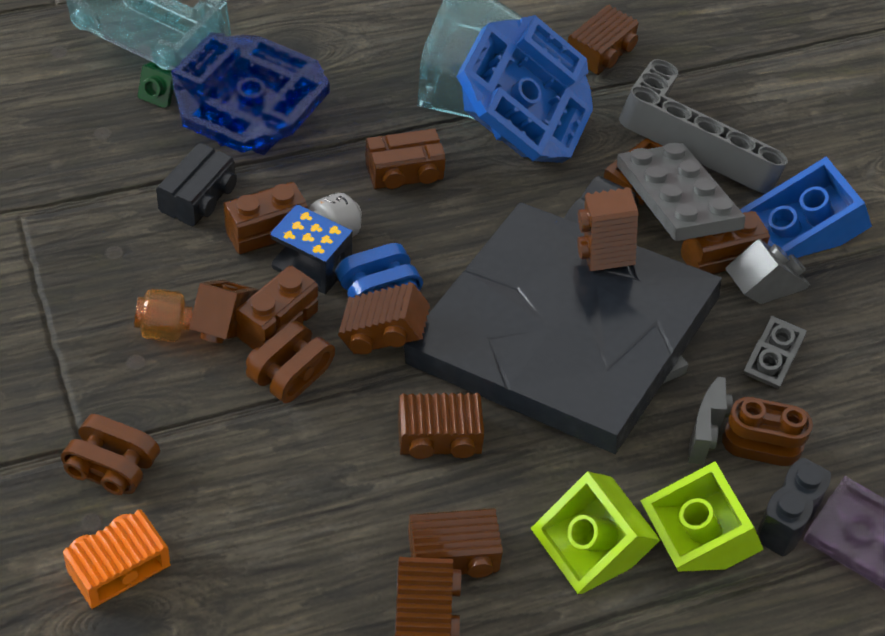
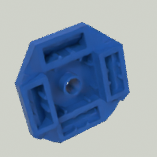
M536 15L522 17L520 20H503L488 23L481 29L456 76L462 86L464 111L493 133L496 140L503 141L521 157H529L532 161L563 163L570 159L593 110L591 89L586 77L589 73L587 58Z

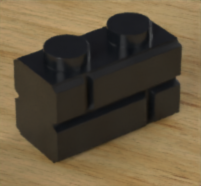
M197 144L156 188L160 212L174 219L177 217L179 221L192 227L203 216L209 217L215 210L219 198L224 193L230 194L236 185L237 175L235 174V162L232 156L220 151L215 152L214 148L205 144Z

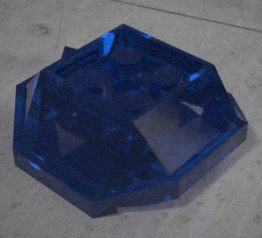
M210 32L171 71L172 85L182 127L218 142L220 146H228L241 153L251 150L265 155L282 138L293 135L330 92V82L324 75L318 60L263 37L253 35L226 37L225 33Z

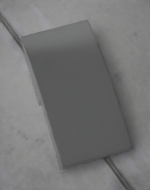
M771 316L750 356L743 374L780 389L800 349L807 330Z
M717 377L703 398L690 438L688 463L704 464L709 449H715L723 419L729 418L733 398L732 394H726L725 377Z

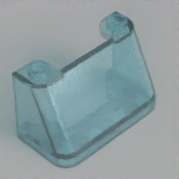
M66 0L70 20L75 27L80 30H86L143 57L164 70L177 71L220 53L231 42L226 0H206L205 2L200 0L193 8L176 0Z
M443 0L422 53L417 106L474 119L464 111L462 86L456 76L483 27L490 22L520 20L523 16L498 0Z

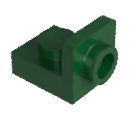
M166 58L142 65L138 98L163 108L169 107L171 105L173 89L191 81L193 68Z

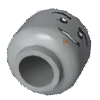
M333 193L316 200L309 207V210L352 230V237L357 235L361 228L362 212L360 206L345 193Z

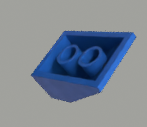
M827 156L740 209L742 213L756 211L769 232L768 245L777 244L788 256L793 254L796 258L841 246L872 227L865 202Z

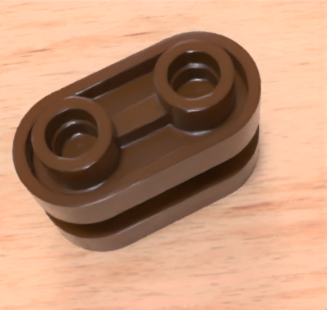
M298 321L285 323L277 329L274 336L262 347H256L251 351L246 359V375L259 386L270 384V393L283 403H289L328 369L335 355V347L322 337H316L311 340V330Z
M743 397L738 399L732 406L722 435V443L725 449L734 456L779 466H791L802 455L805 443L813 429V421L810 415L800 407L754 397Z
M90 414L78 430L81 439H73L69 442L61 454V460L64 464V470L77 480L88 479L102 485L108 492L114 495L133 494L144 477L140 468L147 469L152 466L160 454V447L151 436L143 431L99 414Z

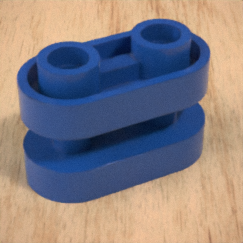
M390 243L350 255L338 264L335 271L342 287L348 290V298L349 296L354 298L355 295L361 296L362 293H374L375 290L381 291L382 288L387 290L388 287L394 288L395 285H407L408 282L414 283L419 291L423 286L422 277L416 267L410 265V257L399 243Z

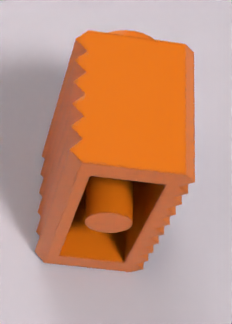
M139 509L134 514H123L116 517L109 526H106L103 531L98 530L95 535L78 537L63 551L67 571L91 609L171 566L168 546L143 510Z

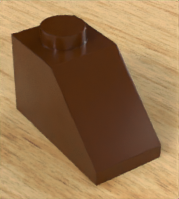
M227 280L200 283L189 329L201 332V339L213 343H223L224 339L236 337V325L238 323L236 322L235 310L258 292L259 289Z

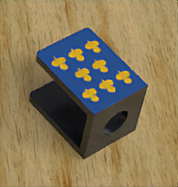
M296 205L271 232V239L285 246L272 261V268L281 273L288 266H294L318 284V291L326 295L338 281L335 274L338 264L346 257L352 255L353 231L307 208Z

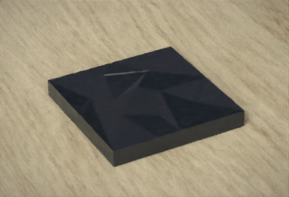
M520 202L467 266L466 270L462 272L430 311L429 315H427L426 327H424L425 333H422L423 339L404 344L405 364L474 394L479 393L481 397L616 455L719 299L722 277L639 246L636 249V265L590 271L587 259L581 260L579 256L577 238L584 236V232L581 233L578 223Z

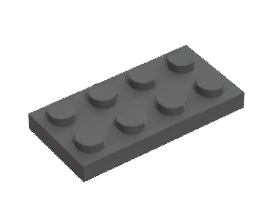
M668 143L665 146L650 149L637 148L631 152L618 154L617 167L674 241L744 229L746 216L683 143Z

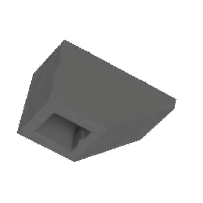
M757 239L725 268L743 294L759 304L803 291L810 286L809 282L802 275L806 271L805 267L793 254L788 256L777 244L769 246L760 239Z

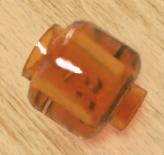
M149 289L144 297L138 296L134 328H140L141 336L145 339L176 342L179 340L182 330H190L189 326L193 307L185 306V297L181 292Z

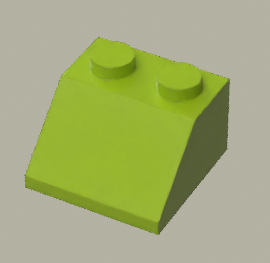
M716 461L640 500L678 572L725 570L764 550L754 526Z
M589 471L531 527L533 533L577 594H583L631 569L660 541L657 534L611 476Z

